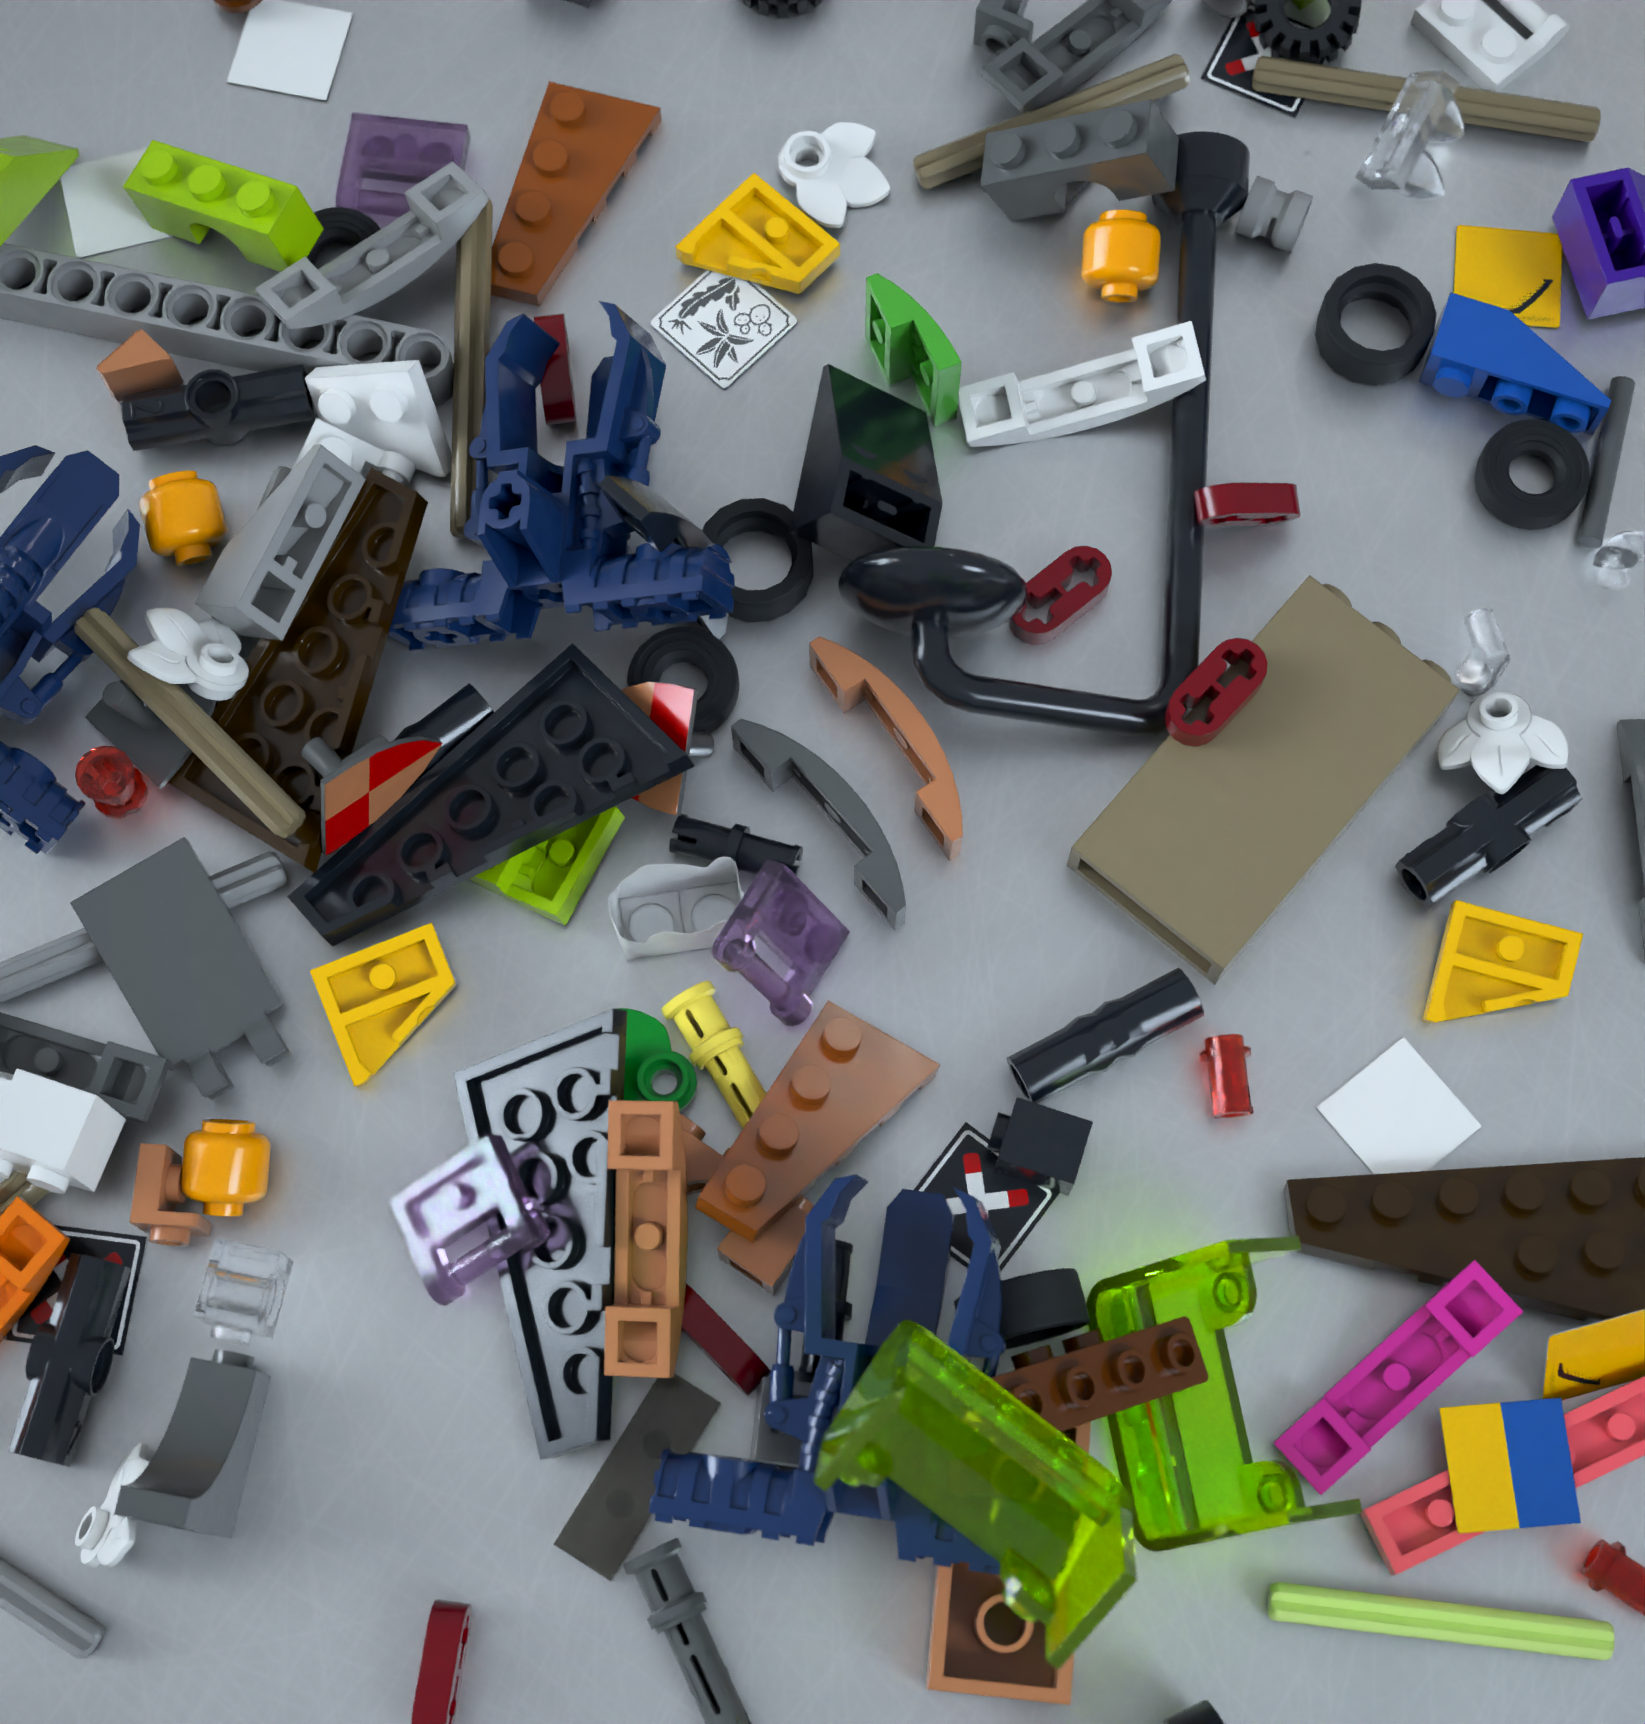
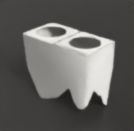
M731 857L717 858L707 867L688 864H646L623 879L616 889L608 895L609 915L627 960L747 942L744 909L745 894L742 892L739 883L736 863ZM685 889V890H683V891L681 892L680 898H679V891H678V890ZM718 894L728 898L733 903L737 914L735 924L730 921H721L714 924L710 929L698 931L693 925L692 910L702 897ZM658 904L670 912L674 928L673 932H658L644 943L636 942L629 931V920L633 912L640 906Z

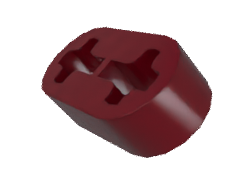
M564 313L534 317V322L561 343L547 362L545 373L540 383L546 425L577 422Z
M1225 483L1201 488L1194 492L1197 524L1201 526H1265L1288 522L1300 517L1297 485L1291 483Z
M1090 546L1074 547L1063 553L1026 582L1028 591L1027 602L1019 614L1008 620L1009 627L1014 636L1022 642L1031 645L1046 644L1098 605L1107 595L1112 576L1111 563L1106 555L1097 548ZM1073 568H1076L1081 573L1087 572L1089 569L1095 572L1092 587L1083 581L1068 592L1065 590L1071 583ZM1051 599L1055 601L1049 607L1047 623L1044 624L1038 618L1030 622L1025 620L1027 604H1030L1035 609H1039Z
M1233 638L1222 642L1175 690L1169 700L1165 714V724L1167 731L1174 740L1183 745L1197 747L1205 745L1217 737L1257 694L1262 686L1268 666L1262 649L1248 639ZM1240 660L1246 662L1249 665L1246 673L1248 679L1239 675L1226 688L1219 684L1227 668L1226 662L1231 665L1239 663ZM1206 696L1213 701L1205 717L1207 724L1201 720H1196L1191 725L1183 721L1186 710L1184 705L1194 709Z
M686 1283L681 1330L742 1393L749 1396L760 1385L763 1377L770 1375L771 1370L735 1331Z
M439 1599L434 1601L426 1629L411 1724H454L471 1627V1604Z

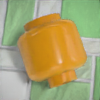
M1109 210L1102 212L1099 215V221L1092 223L1084 231L1082 278L1088 286L1102 291L1101 299L1113 303L1136 301L1137 292L1151 288L1159 279L1161 246L1159 230L1156 226L1147 222L1146 214L1139 211Z
M191 470L168 473L150 480L148 483L150 490L139 499V511L151 551L161 556H174L178 566L192 565L211 559L213 557L211 547L221 543L227 535V524L215 484L205 479H198L197 472Z
M236 1119L202 1120V1129L191 1132L185 1138L181 1189L186 1197L203 1202V1214L212 1216L243 1215L244 1203L257 1202L266 1195L271 1145L267 1136L255 1132L256 1122Z

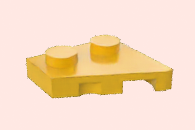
M756 173L749 176L675 246L676 257L683 264L801 294L840 256V243Z
M1455 900L1451 903L1422 1022L1434 1024L1567 997L1583 933Z
M432 923L310 970L354 1087L357 1088L371 1080L457 985Z

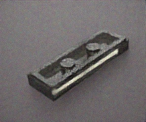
M675 1373L672 1378H657L554 1542V1545L613 1582L654 1516L653 1513L648 1512L651 1495L655 1494L656 1485L653 1484L655 1470H659L662 1459H659L662 1451L665 1448L673 1449L675 1453L685 1455L688 1452H693L722 1406L721 1402Z

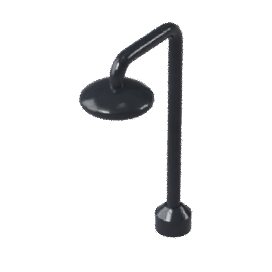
M1207 131L1178 134L1179 145L1175 191L1152 195L1154 205L1181 227L1176 325L1192 321L1206 381L1173 398L1161 675L1157 691L1146 699H1130L979 676L966 672L953 660L949 650V639L970 637L999 627L1019 614L1027 602L1028 591L1025 580L1018 572L998 559L980 553L945 547H896L873 551L857 557L843 569L839 578L838 588L842 599L862 618L890 632L911 636L914 667L925 687L944 704L969 713L1123 736L1157 735L1167 729L1165 714L1171 696L1199 666L1204 526L1197 524L1194 492L1206 487L1217 227L1243 209L1249 190L1250 152L1247 146L1240 140L1226 134ZM1184 705V707L1186 708V710H1185V713H1186V711H1187L1189 708H1188L1186 705Z

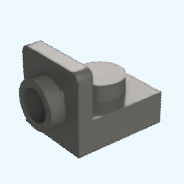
M981 0L976 8L973 43L983 47L988 53L996 57L1023 37L1032 43L1034 24L1031 20L1022 17L1029 0Z

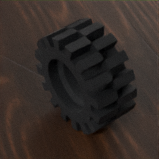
M1255 0V31H1259V42L1263 49L1271 48V57L1282 59L1285 56L1289 60L1308 61V63L1319 64V60L1325 57L1329 64L1337 59L1340 48L1346 51L1351 45L1353 33L1356 34L1359 25L1362 0H1327L1331 10L1329 17L1323 24L1313 29H1301L1289 22L1284 11L1288 0Z

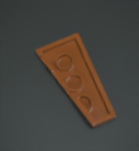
M549 81L492 245L491 295L540 307L578 249L577 241L590 221L596 222L607 205L606 197L620 176H626L637 159L636 152L647 135L652 136L661 123L660 107Z
M828 1000L698 1196L695 1209L753 1243L812 1189L813 1184L833 1165L838 1166L876 1126H882L899 1110L901 1104L917 1089L921 1090L936 1076L940 1064Z

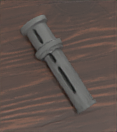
M679 1538L668 1541L623 1564L626 1574L635 1575L652 1612L647 1619L651 1629L655 1628L657 1634L664 1631L705 1724H751L731 1680L729 1671L701 1612L707 1610L704 1604L707 1602L703 1592H695L678 1555L682 1548Z

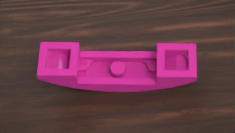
M1476 1260L1472 1261L1356 1364L1273 1443L1313 1488L1322 1495L1370 1452L1374 1444L1470 1357L1473 1358L1524 1311Z

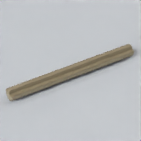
M1268 56L1258 57L1252 78V88L1261 92L1584 142L1594 140L1599 130L1601 119L1600 109L1593 106Z
M489 198L478 217L456 242L450 532L454 537L468 539L464 534V527L471 518V495L473 490L476 489L477 460L470 455L469 447L471 442L480 435L486 404L485 358L490 351L493 204Z

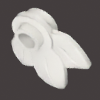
M838 122L820 134L808 130L797 132L782 145L778 155L779 172L787 183L796 187L799 208L816 223L825 227L840 228L846 217L847 206L853 208L870 206L879 202L890 193V185L882 171L865 157L876 137L874 129L854 122ZM803 160H812L816 165L804 167L798 165V163Z
M156 607L146 610L144 618L155 641L128 652L127 659L135 666L167 683L188 684L193 692L210 700L222 701L230 699L235 695L236 691L244 687L249 675V667L239 655L242 646L239 638L228 626L213 618L197 623L189 614L174 608Z
M1504 691L1486 693L1475 699L1468 708L1467 718L1447 729L1438 743V761L1441 769L1452 770L1472 764L1479 777L1498 794L1506 793L1516 783L1529 765V762L1541 767L1564 769L1567 767L1569 757L1568 743L1563 731L1552 721L1532 715L1528 703L1523 698Z
M141 1442L124 1457L112 1480L104 1504L100 1508L91 1507L83 1517L75 1538V1545L81 1547L80 1560L82 1564L92 1568L100 1564L107 1568L114 1567L134 1544L137 1520L113 1514L120 1486L130 1484L136 1480L150 1463L145 1460L148 1445Z

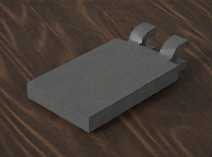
M185 837L70 902L158 1056L171 1061L168 1069L170 1071L186 1063L203 1097L206 1098L208 1096L210 1100H213L235 1087L215 1053L245 1035L262 1064L266 1063L268 1067L291 1054L268 1015L283 1006L284 1002L195 850Z

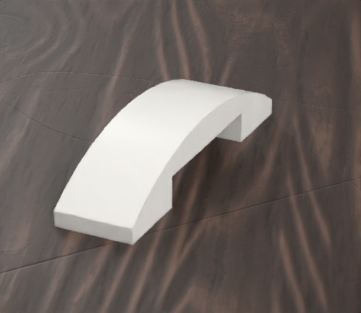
M1192 321L1133 337V349L1018 381L1015 373L1010 372L959 387L958 400L969 446L1009 445L1072 434L1135 415L1189 391L1206 381Z

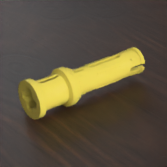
M704 981L672 998L662 1007L661 1012L666 1020L675 1021L692 1050L688 1057L695 1067L698 1066L699 1070H708L730 1107L732 1114L743 1129L767 1092L740 1050L744 1045L742 1032L738 1027H730L712 997L716 991L711 981Z

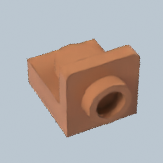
M140 1143L129 1223L145 1233H150L149 1242L159 1245L189 1246L191 1236L209 1237L212 1223L197 1213L175 1212L176 1204H183L186 1199L181 1189L182 1156L168 1145Z

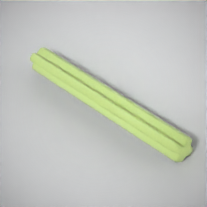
M1283 1582L1271 1584L1268 1593V1615L1273 1621L1594 1660L1611 1659L1615 1646L1613 1625L1605 1621Z

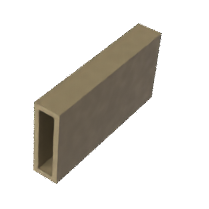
M1311 575L1306 578L1252 640L1265 653L1268 663L1267 674L1257 694L1216 738L1205 745L1197 747L1183 745L1169 735L1074 843L1067 862L1069 868L1214 985L1222 978L1437 724L1460 691L1458 687L1451 683L1450 676L1441 666L1433 661L1418 658L1401 645L1400 638L1391 628L1381 622H1371L1352 607L1350 600L1340 589L1330 584L1322 585ZM1242 660L1235 665H1230L1219 684L1226 688L1239 675L1248 679L1246 673L1249 665ZM1206 696L1197 707L1187 714L1183 721L1189 725L1196 720H1201L1207 724L1205 717L1213 701Z

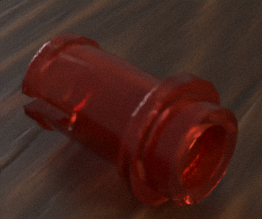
M1240 1034L1218 1035L1204 1039L1205 1050L1199 1054L1200 1060L1207 1062L1212 1102L1211 1116L1215 1119H1227L1254 1114L1253 1106L1251 1107L1246 1058L1252 1055L1251 1047L1244 1046V1038Z
M1603 1539L1599 1540L1587 1554L1580 1573L1589 1579V1587L1595 1592L1605 1589L1645 1616V1567L1625 1555L1626 1546L1617 1541L1611 1545Z

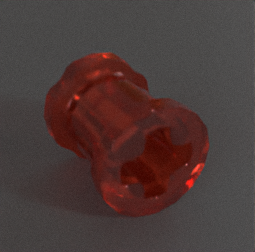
M105 745L92 748L77 763L75 772L76 783L83 794L94 801L95 807L103 815L109 818L123 819L129 814L138 812L146 802L148 787L144 783L143 775L138 769L133 767V763L122 750Z

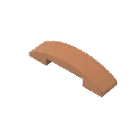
M820 636L809 642L810 667L843 713H846L863 701L867 703L925 784L924 787L916 791L914 812L949 861L960 855L963 828L959 794L945 753L922 714L892 680L858 654Z
M609 1100L607 1169H616L614 1304L605 1306L604 1376L672 1378L675 1373L682 1329L688 1245L686 1162L678 1101Z

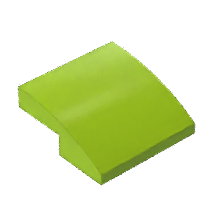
M614 806L469 878V880L526 909L566 926L625 816Z

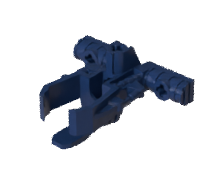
M599 301L609 315L611 336L617 341L614 356L603 357L591 376L586 439L566 441L564 466L553 464L538 454L536 388L542 382L547 362L561 343L524 313L507 321L485 358L486 404L480 435L471 442L469 447L470 455L477 460L476 489L473 490L471 495V518L464 527L465 536L482 548H485L492 560L483 561L481 574L434 568L422 571L419 574V579L404 581L388 636L409 647V651L423 650L425 645L429 644L436 645V648L478 644L480 639L489 638L491 643L502 642L506 636L515 635L517 640L531 639L540 609L565 607L566 613L571 614L580 613L582 606H589L593 610L595 632L610 630L612 625L622 624L623 629L638 627L639 622H651V626L679 622L697 621L698 616L709 615L710 620L722 619L726 617L727 613H733L734 597L731 595L732 588H735V578L729 566V563H732L730 557L721 545L710 544L702 549L696 546L684 547L671 543L660 553L652 545L645 543L636 547V552L632 554L631 547L627 545V541L631 539V532H634V530L618 517L598 486L608 475L636 480L649 487L650 472L647 470L650 447L659 440L661 435V429L655 423L666 364L651 334L616 304ZM489 469L498 474V478L488 486Z
M34 445L0 456V493L6 491L19 480L42 476L55 452ZM89 450L65 456L0 537V715L23 725L31 724L35 721L43 708L61 691L66 677L81 662L87 660L92 655L93 651L75 633L74 625L76 621L83 617L88 609L94 607L111 616L121 597L125 580L137 564L140 524L130 510L127 509L113 529V553L105 568V574L53 622L52 612L36 601L119 497L120 474ZM54 648L69 656L53 673L49 672L44 675L31 689L19 677L31 657L37 662H41ZM0 741V828L9 835H12L14 832L27 840L24 846L34 853L38 854L41 850L46 854L60 840L67 827L86 805V802L83 800L77 801L66 793L68 789L57 782L54 773L39 759L19 748H10Z
M857 1174L835 1178L805 1217V1233L799 1242L789 1274L785 1300L777 1306L774 1312V1321L778 1326L776 1365L773 1364L771 1368L769 1404L764 1411V1419L770 1427L802 1440L799 1467L790 1471L780 1469L775 1464L756 1460L688 1452L685 1455L675 1453L673 1449L665 1448L659 1459H662L660 1468L655 1470L653 1484L656 1485L655 1494L651 1495L648 1513L655 1514V1521L673 1524V1520L686 1521L689 1519L690 1527L734 1534H754L757 1530H761V1538L779 1540L780 1536L791 1538V1535L796 1536V1543L814 1546V1542L825 1543V1538L835 1512L895 1521L898 1559L916 1562V1558L924 1559L927 1556L933 1557V1565L951 1568L952 1563L959 1564V1562L969 1563L970 1571L1020 1579L1033 1578V1573L1045 1575L1044 1582L1062 1585L1063 1581H1068V1579L1076 1575L1078 1557L1075 1556V1548L1080 1544L1081 1532H1077L1078 1522L1082 1521L1081 1511L1073 1510L1072 1513L1057 1511L1056 1507L993 1496L964 1493L961 1497L948 1495V1492L944 1490L948 1460L981 1457L989 1448L988 1434L990 1426L979 1391L974 1392L971 1397L966 1423L964 1424L953 1419V1375L967 1377L972 1357H983L985 1361L980 1381L995 1377L999 1358L1006 1349L1005 1339L1000 1333L1002 1297L1001 1271L998 1257L1001 1246L983 1203L975 1197L953 1187L966 1209L968 1236L975 1244L944 1355L933 1354L947 1281L954 1215L945 1196L939 1193L902 1189L888 1205L877 1285L865 1344L835 1340V1228L844 1222L851 1200L869 1181ZM792 1330L804 1333V1354L821 1356L807 1398L793 1399L795 1372L793 1365H790Z

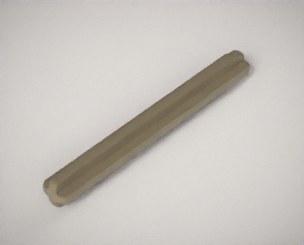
M1173 54L919 154L913 159L917 180L923 189L929 190L982 169L986 133L1149 99L1154 101L1185 89L1190 84L1187 65L1181 55Z
M90 608L84 613L83 617L76 621L74 630L82 641L275 835L287 838L304 823L306 818L305 812L178 684H171L160 680L135 666L127 659L128 652L139 647V645L106 612L101 611L99 608Z

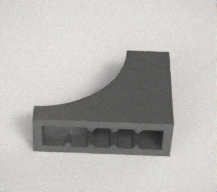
M219 1349L214 1350L212 1361L191 1357L183 1387L165 1435L152 1460L141 1475L132 1483L120 1486L113 1515L232 1539L271 1379L265 1373L252 1369L254 1357Z

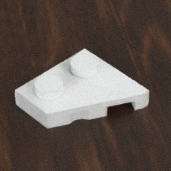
M419 360L315 367L304 378L320 420L384 451L399 453L414 462L416 469L433 476L445 477L451 470L452 453Z

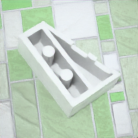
M18 1068L14 1075L0 1071V1178L8 1179L12 1170L28 1174L26 1179L30 1183L54 1193L65 1194L68 1185L95 1192L126 1118L100 1097L92 1093Z

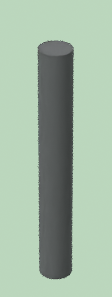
M1617 376L1612 378L1607 397L1611 400V404L1602 420L1577 542L1584 547L1598 548L1603 543L1635 388V381L1629 377Z

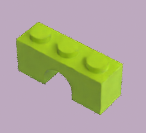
M155 140L151 141L123 185L124 190L153 229L200 245L211 227L230 239L239 248L247 261L282 272L303 257L307 258L324 230L297 186Z

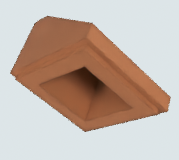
M142 329L137 330L98 364L96 368L111 396L117 402L123 401V396L177 387L184 382L171 356Z

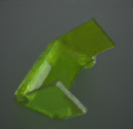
M1299 1236L1224 1240L1102 1279L1092 1287L1088 1295L1086 1305L1090 1316V1323H1088L1089 1331L1100 1328L1104 1341L1183 1316L1188 1317L1208 1372L1207 1382L1107 1416L1129 1525L1136 1540L1147 1550L1161 1552L1363 1513L1359 1498L1306 1507L1299 1479L1287 1464L1279 1460H1266L1255 1463L1252 1460L1224 1329L1243 1324L1250 1318L1255 1309L1257 1289L1251 1265L1302 1250Z
M902 1320L882 1344L824 1434L813 1483L826 1492L838 1477L854 1487H859L862 1483L872 1487H879L887 1477L893 1480L1000 1562V1578L1005 1586L1002 1590L1004 1600L1023 1619L1029 1622H1036L1039 1619L1046 1625V1661L1059 1670L1137 1581L1130 1495L1119 1479L1103 1464L923 1326L910 1320Z

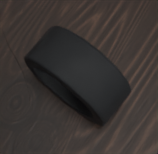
M1380 263L1356 266L1337 277L1325 294L1317 318L1315 338L1323 359L1334 372L1348 380L1373 386L1397 382L1414 371L1424 356L1434 334L1437 313L1431 293L1416 276L1398 266ZM1364 299L1384 301L1397 308L1407 319L1410 326L1409 337L1404 345L1399 348L1384 351L1365 348L1353 341L1343 330L1340 323L1342 311L1346 305L1353 301Z
M765 498L740 499L721 507L704 524L702 531L710 538L713 544H718L722 547L731 538L745 532L764 531L780 537L786 542L791 552L792 565L788 575L780 583L764 590H746L737 586L732 588L731 595L734 597L733 613H729V617L744 622L772 621L790 613L806 597L813 579L812 542L789 532L793 511L786 505Z
M1074 1268L1040 1271L1001 1281L1002 1310L1000 1333L1006 1342L1005 1350L1067 1334L1090 1323V1316L1079 1275ZM960 1296L954 1300L955 1310L957 1309Z

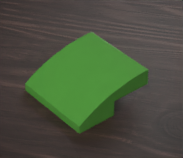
M878 273L866 277L865 338L888 386L911 377L934 427L956 419L962 362L951 342L928 312L895 283Z

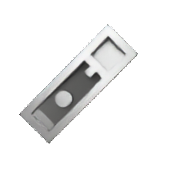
M314 444L223 549L195 605L241 636L282 641L366 479L324 446Z

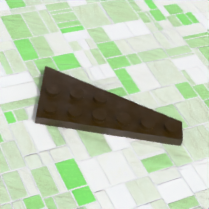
M373 468L366 475V480L283 640L260 638L245 661L249 667L246 684L236 691L232 698L219 701L211 716L305 812L306 818L304 823L287 838L275 835L194 752L190 754L183 766L168 781L169 784L315 874L322 854L320 780L324 777L302 756V750L310 740L320 737L342 759L352 754L428 504L417 491Z
M1645 1157L1291 1179L1286 1181L1284 1196L1293 1252L1369 1270H1374L1377 1266L1416 1275L1418 1276L1417 1281L1443 1287L1444 1283H1448L1472 1261L1476 1260L1517 1305L1585 1321L1588 1317L1607 1320L1645 1309Z

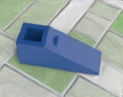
M1450 292L1437 321L1419 383L1432 386L1436 391L1445 396H1465L1491 404L1496 410L1504 414H1524L1554 423L1570 433L1583 432L1589 435L1594 434L1611 404V400L1510 310Z

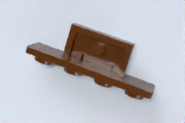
M1183 1316L1108 1341H1104L1100 1328L1062 1340L1065 1354L1058 1357L1053 1356L1050 1344L1011 1356L1014 1371L980 1381L978 1383V1391L998 1450L1004 1451L1207 1382L1208 1372L1191 1322L1188 1317Z

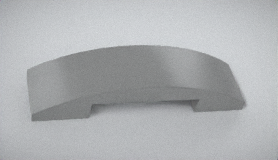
M452 161L404 192L410 211L322 268L317 269L306 257H303L255 288L258 297L289 329L327 324L360 312L405 287L451 249L468 230L488 202L486 191Z

